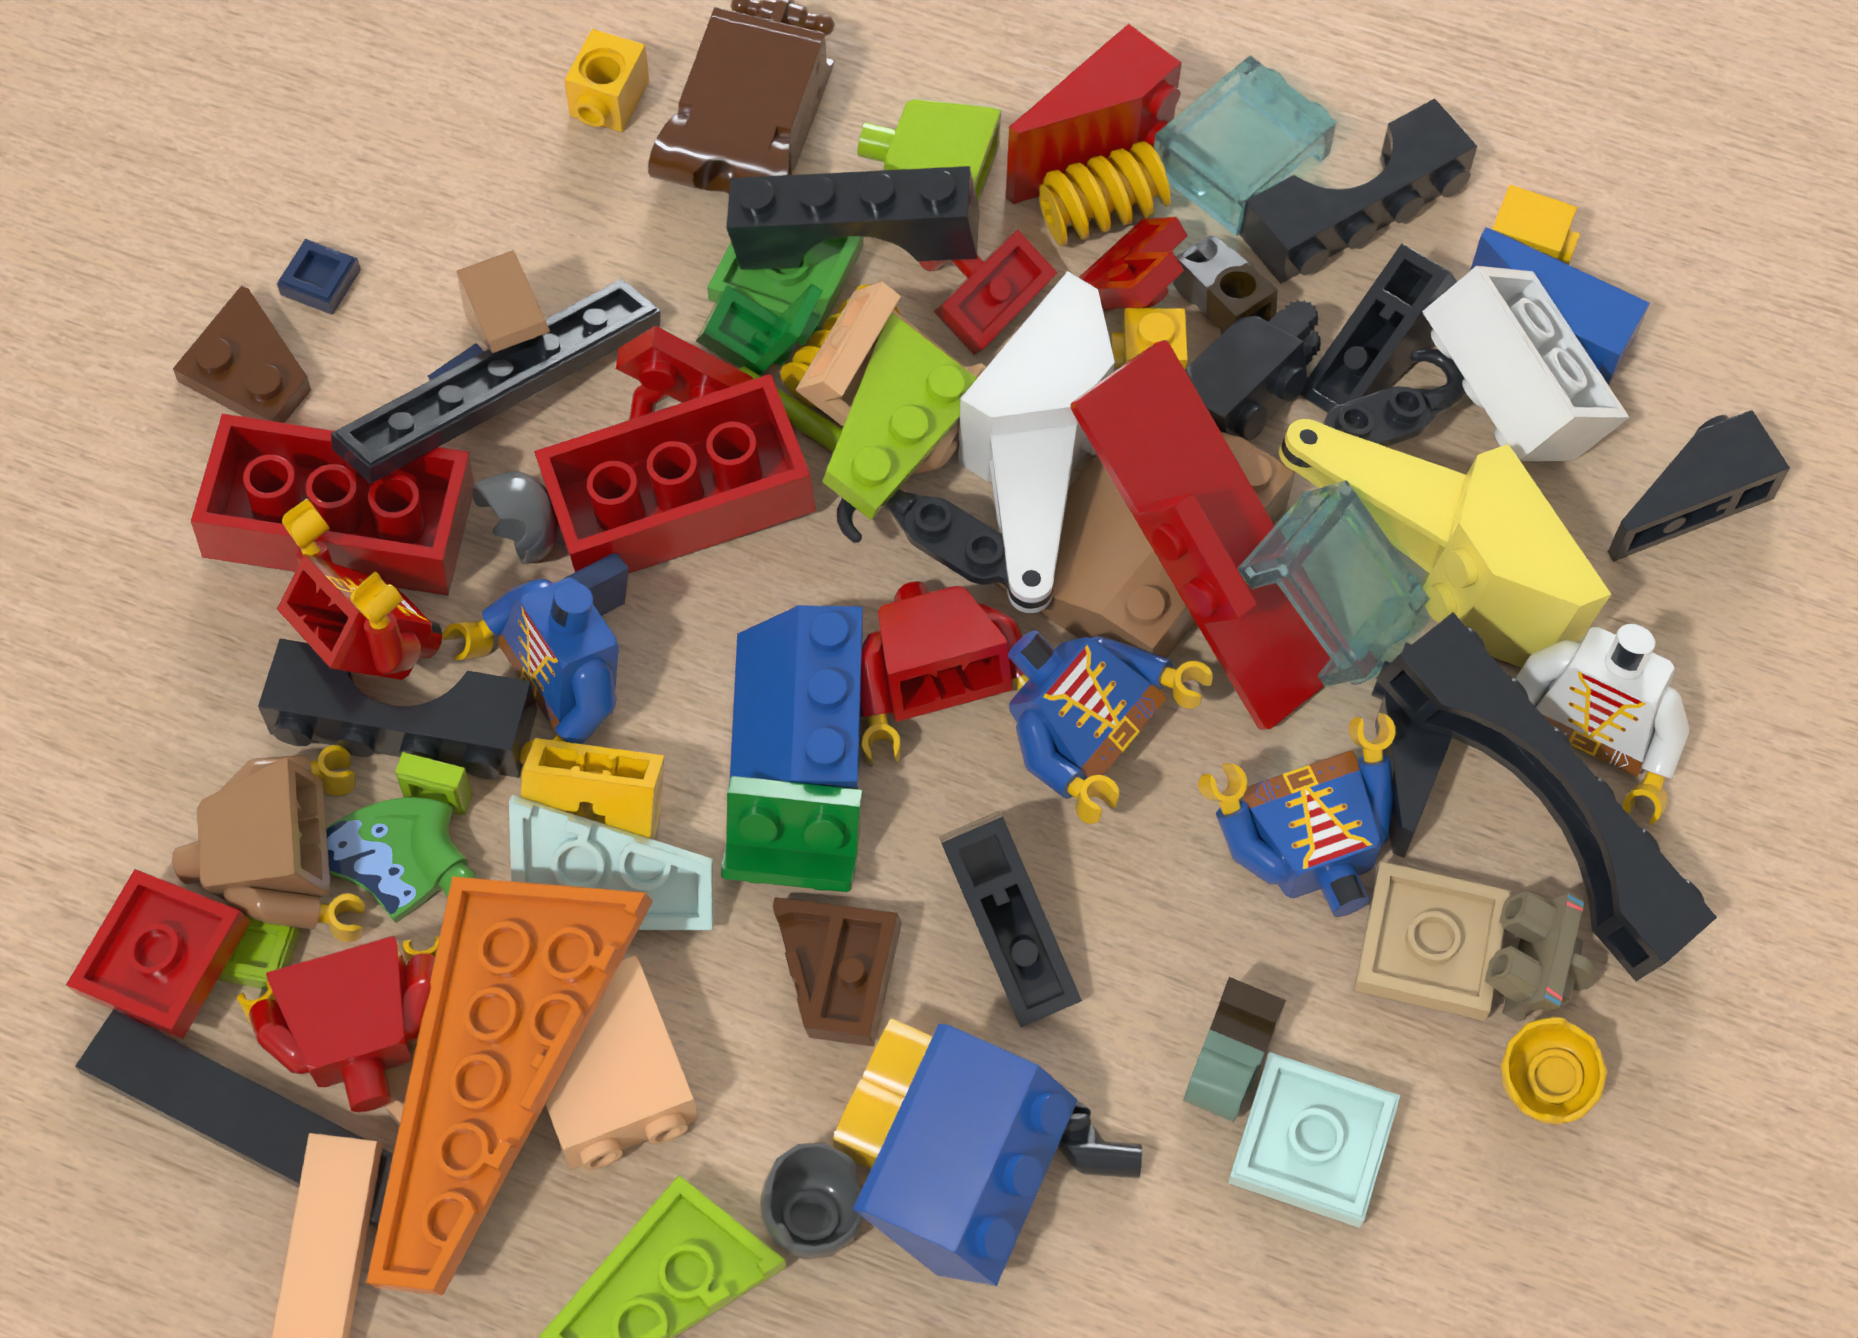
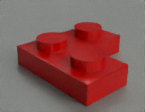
M1177 217L1142 219L1078 278L1098 289L1101 305L1105 311L1116 308H1151L1167 296L1169 292L1167 286L1184 272L1173 250L1188 235Z

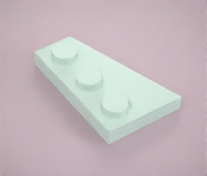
M511 796L509 800L511 881L646 892L653 900V903L638 930H712L714 923L712 858L522 797Z

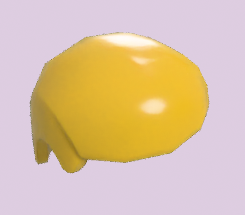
M1551 1017L1526 1023L1507 1042L1500 1064L1502 1085L1510 1101L1525 1115L1539 1122L1551 1125L1570 1123L1583 1118L1601 1099L1607 1076L1605 1063L1596 1040L1581 1028L1561 1017Z

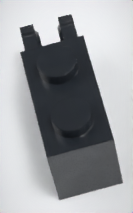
M1305 300L1290 302L1289 305H1285L1284 310H1280L1268 322L1257 316L1239 318L1185 369L1220 432L1244 438L1245 440H1253L1262 432L1266 422L1287 402L1294 401L1301 394L1305 384L1308 382L1306 366L1313 360V356H1317V352L1321 351L1320 336L1318 331H1314V327L1318 325V310H1316L1315 305H1311V302L1308 303Z

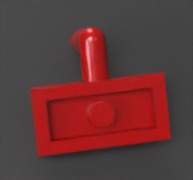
M1017 229L984 261L978 254L977 259L950 260L963 273L966 279L933 312L975 355L983 350L1058 272ZM949 260L920 261L919 263L924 270L933 272Z
M656 325L621 346L618 350L616 369L641 383L633 392L629 420L655 412L656 404L667 397L683 403L753 380V376Z

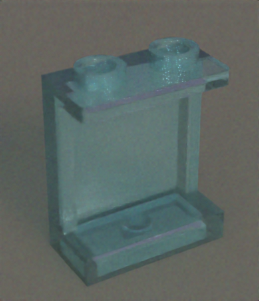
M1250 55L1157 132L1154 150L1160 156L1169 184L1237 237L1241 230L1246 200L1281 182L1310 156H1313L1318 161L1325 159L1331 151L1337 121L1330 117L1327 110L1319 103L1308 100L1287 84L1280 73L1265 67Z
M1347 480L1304 492L1237 568L1251 589L1272 583L1279 585L1331 658L1317 675L1325 687L1346 682L1358 685L1376 675L1383 666L1381 658L1394 643L1405 638L1414 629L1415 622L1413 619L1430 600Z

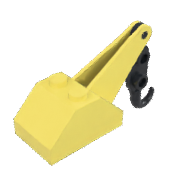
M1430 348L1414 350L1411 352L1410 358L1413 362H1428L1439 367L1446 376L1447 381L1445 385L1431 390L1401 386L1390 387L1333 407L1328 412L1323 424L1310 419H1299L1289 426L1279 447V456L1284 465L1317 486L1425 570L1419 593L1424 599L1425 607L1431 618L1440 623L1454 612L1465 626L1473 629L1481 637L1487 652L1493 658L1522 668L1534 652L1565 639L1578 642L1611 596L1604 582L1509 444L1478 454L1467 475L1388 448V446L1417 437L1441 412L1449 410L1462 400L1465 394L1462 381L1465 378L1453 359L1446 357L1440 350Z

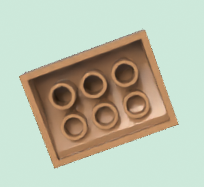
M1221 432L1274 524L1287 508L1295 471L1289 469L1284 463L1244 438ZM1096 455L1069 487L1055 572L1053 597L1049 606L1039 613L1079 639L1099 636L1134 645L1167 658L1195 624V620L1098 455ZM995 583L996 585H998L999 587L1008 592V589L1005 585L1001 583Z

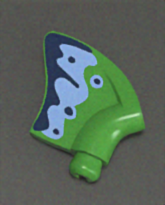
M418 797L390 799L354 811L326 828L329 875L357 885L373 895L395 923L413 912L437 891L443 890L448 897L452 876L477 878L476 873L467 867L468 860L449 836L453 807L441 801Z

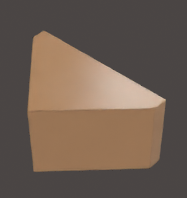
M514 250L457 270L467 321L492 353L550 332L546 319Z

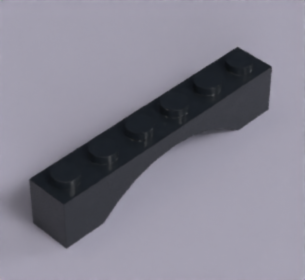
M1454 612L1401 652L1376 677L1418 728L1450 736L1482 751L1511 771L1540 799L1561 828L1578 862L1588 896L1592 931L1635 982L1666 964L1717 918L1704 903L1700 890L1692 882L1679 874L1660 852L1655 838L1647 830L1639 827L1616 801L1611 787L1589 770L1572 750L1571 743L1566 735L1558 728L1551 726L1529 700L1522 684L1506 674L1487 652L1481 637L1473 629L1465 626Z

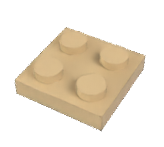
M1380 861L1375 875L1353 991L1486 1021L1491 1010L1494 988L1485 982L1489 961L1496 951L1501 950L1504 928H1502L1499 920L1504 901L1510 897L1511 891Z

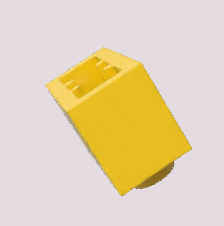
M535 738L522 769L521 797L654 840L660 823L665 755Z

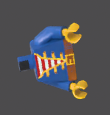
M566 578L553 583L547 579H539L519 584L482 611V620L452 623L445 628L442 636L443 640L465 637V649L454 657L455 660H468L487 656L493 647V635L500 636L498 645L520 679L531 681L535 701L557 734L553 739L554 741L584 744L602 722L613 713L617 700L615 690L619 646L616 637L593 605L591 591L577 580ZM533 740L527 742L522 747L519 757L522 764H525L534 742Z
M1037 630L1027 633L1008 653V658L1029 679L1009 703V711L1017 722L1016 732L1025 768L1063 798H1076V813L1081 821L1087 824L1099 822L1102 809L1089 798H1100L1107 806L1111 808L1116 807L1119 798L1118 786L1112 779L1103 775L1166 701L1167 697L1160 690H1163L1166 686L1172 688L1173 697L1177 704L1187 709L1196 708L1201 704L1202 695L1184 687L1183 682L1195 680L1202 685L1211 686L1213 674L1210 668L1199 661H1188L1181 664L1176 670L1173 668V662L1170 659L1134 645L1099 636L1066 641L1054 650Z
M1378 713L1380 731L1378 736L1371 741L1365 739L1363 719L1356 716L1351 720L1348 728L1350 739L1356 745L1363 748V756L1358 759L1353 750L1250 786H1247V777L1241 767L1236 764L1223 763L1222 768L1227 775L1228 785L1222 793L1218 790L1213 775L1202 774L1198 782L1199 791L1203 797L1210 801H1218L1220 808L1216 811V817L1232 859L1266 883L1278 885L1285 896L1289 898H1298L1321 889L1335 917L1352 914L1367 905L1369 897L1359 875L1373 869L1380 848L1388 841L1393 810L1391 760L1388 755L1383 754V749L1387 748L1395 737L1393 720L1386 714Z

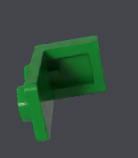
M811 284L780 316H777L727 285L719 294L696 342L739 368L746 366L753 372L761 375L773 362L782 366L792 353L796 343L804 345L810 338L821 318V314L815 311L814 308L823 290Z

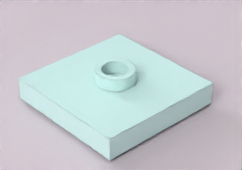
M1269 1052L1228 1184L1361 1228L1401 1095Z

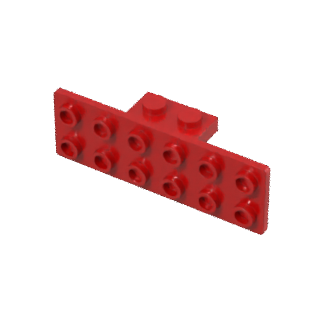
M1167 340L1155 342L1071 402V411L1259 730L1272 729L1351 664V658L1170 343Z

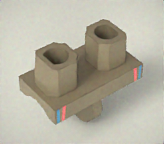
M1528 891L1511 896L1504 901L1499 923L1502 924V928L1520 937L1518 949L1509 946L1496 951L1489 961L1485 982L1506 996L1503 1014L1519 1022L1525 1020L1526 1015L1531 1011H1553L1559 1009L1561 1004L1570 1003L1573 990H1584L1594 986L1597 967L1588 958L1581 956L1583 941L1576 938L1585 901L1571 893L1547 900Z

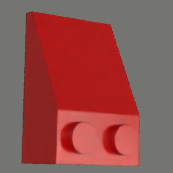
M1128 23L1009 126L1005 198L1012 204H1017L1040 197L1039 188L1043 184L1047 172L1059 170L1065 174L1068 166L1075 163H1081L1087 167L1090 158L1103 156L1108 160L1112 151L1124 149L1129 152L1133 144L1145 141L1160 154L1169 145L1175 134L1173 123L1176 104L1180 98L1178 86L1182 62Z

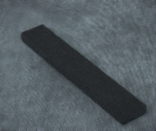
M620 279L548 317L546 322L550 332L494 353L488 349L332 432V450L372 484L617 350L655 325L659 327L661 310L627 282Z
M115 1009L112 1010L75 1065L80 1074L297 1188L300 1186L309 1133L366 1140ZM383 1148L369 1225L377 1230L393 1159V1153Z

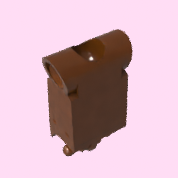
M732 0V11L714 7L681 95L678 113L672 116L663 126L652 147L648 161L650 177L697 189L726 192L729 194L731 178L792 175V170L794 171L834 65V60L828 59L826 56L825 37L830 35L835 28L833 18L828 14L817 15L809 13L806 6L796 4L794 0Z

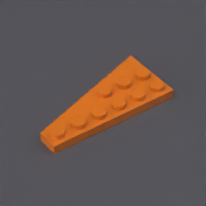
M452 876L430 980L431 990L421 1022L366 1283L380 1289L443 1296L652 905L653 900L646 892Z

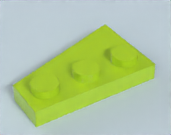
M891 313L880 332L822 482L872 520L960 421V399L978 378L894 313Z
M678 1175L539 1335V1338H675L786 1268V1260Z

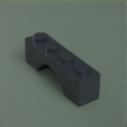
M1434 98L1388 123L1380 155L1383 171L1377 177L1356 187L1332 189L1311 184L1296 175H1292L1246 200L1240 236L1280 284L1300 273L1302 275H1309L1318 270L1329 257L1345 248L1356 249L1365 244L1376 231L1392 222L1403 223L1412 218L1423 205L1441 195L1443 197H1450L1459 192L1470 179V170L1477 145Z
M970 166L731 178L726 229L741 270L799 267L805 254L814 246L830 239L848 236L871 237L893 243L907 251L917 262L977 259L979 205Z
M282 638L279 639L258 704L270 735H274V737L284 743L294 746H308L311 742L340 745L350 755L357 757H370L373 753H379L400 758L402 752L463 767L468 774L482 779H496L499 775L519 778L523 765L519 760L522 747L529 742L537 714L531 681L467 671L453 688L427 703L414 706L384 704L362 693L353 683L351 672L330 668L308 643Z

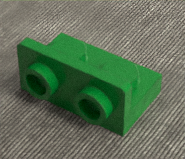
M731 776L727 791L726 846L721 863V877L727 880L746 881L754 884H774L811 888L819 891H851L859 853L862 790Z

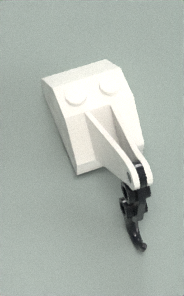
M1066 272L960 399L958 464L985 481L992 482L999 532L951 502L939 497H926L906 493L899 489L883 507V509L891 513L914 547L972 583L980 585L1001 583L1005 585L1008 589V596L1012 605L1025 613L1043 611L1052 601L1071 472L1087 452L1091 455L1096 454L1071 411L1070 404L1114 372L1115 362L1098 289L1073 274ZM842 498L837 508V523L842 534L851 542L858 544L862 541V534L853 523V515L857 509Z

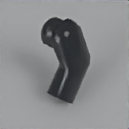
M1077 1102L1058 1144V1149L1073 1168L1086 1175L1140 1179L1142 1144L1104 1141L1091 1123L1090 1109L1086 1105Z

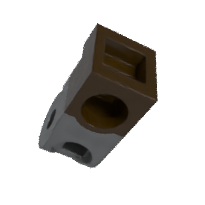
M1209 235L1176 256L1184 272L1173 281L1174 286L1187 302L1196 305L1220 329V336L1239 318L1257 316L1268 322L1277 314L1278 289L1233 248L1230 249L1216 236Z

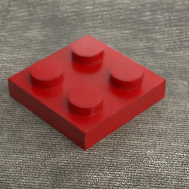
M134 869L66 986L79 996L112 1010L115 1009L126 1016L184 1039L251 920L240 910Z

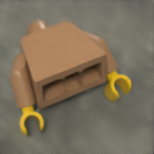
M332 745L320 752L318 761H310L307 755L266 757L249 760L220 791L202 799L197 807L198 841L175 848L172 855L173 868L179 880L187 885L201 881L205 890L225 900L228 906L240 910L247 917L267 924L311 930L316 928L317 923L328 924L331 934L339 941L348 943L360 939L363 936V927L355 924H341L336 919L341 913L347 911L365 913V904L358 896L350 893L341 894L334 898L330 905L320 903V897L331 894L324 791L333 796H343L355 788L354 772L348 770L342 772L331 771L333 769L349 767L351 765L350 753L340 745Z

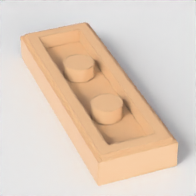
M309 1133L272 1338H349L383 1144L371 1140Z

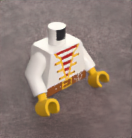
M1636 624L1622 626L1616 635L1600 627H1590L1578 642L1565 639L1534 652L1527 659L1515 678L1525 688L1529 700L1551 726L1558 728L1566 735L1572 746L1638 777L1641 769L1647 770L1644 781L1634 786L1625 797L1623 809L1630 815L1636 803V796H1647L1655 805V813L1651 817L1649 825L1654 824L1668 807V795L1663 788L1666 777L1673 779L1690 729L1681 695L1671 687L1675 667L1670 660L1653 653L1656 643L1654 636L1649 630Z

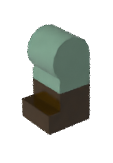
M1229 977L1183 1101L1234 1122L1247 1091H1251L1279 1023L1286 1000Z

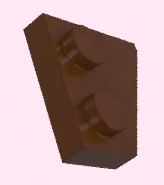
M243 285L239 287L173 367L174 374L179 383L243 417L285 423L311 391L307 375L249 288Z
M775 897L773 910L781 930L789 972L795 984L803 1026L809 1038L874 1047L902 926L898 913Z

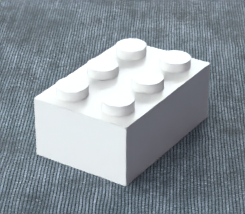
M1475 266L1422 311L1433 328L1431 338L1434 344L1446 357L1453 359L1465 379L1462 381V385L1466 394L1476 405L1486 410L1495 424L1494 434L1500 446L1509 444L1521 462L1575 461L1630 418L1533 271Z

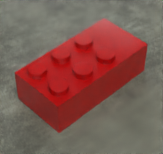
M771 374L534 451L575 572L610 554L617 553L629 568V574L816 511L811 474Z
M221 414L191 518V524L202 558L296 572L299 566L296 554L300 548L284 527L282 519L288 511L305 499H308L330 528L315 539L314 542H323L327 545L334 564L369 576L376 571L382 580L393 584L397 588L449 596L473 497L471 486L474 482L468 451L438 447L370 484L332 450L331 433L334 432L333 430Z

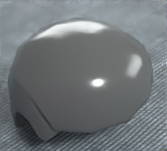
M520 471L506 472L472 484V496L475 504L478 507L492 508L499 518L497 525L493 528V533L496 536L514 541L516 553L521 564L527 565L543 559L553 549L557 538V517L546 487L534 476Z
M826 1143L797 1144L776 1158L763 1183L760 1198L763 1222L776 1245L783 1247L788 1254L796 1257L814 1259L832 1257L854 1241L863 1217L853 1210L862 1190L856 1176V1163L849 1155Z

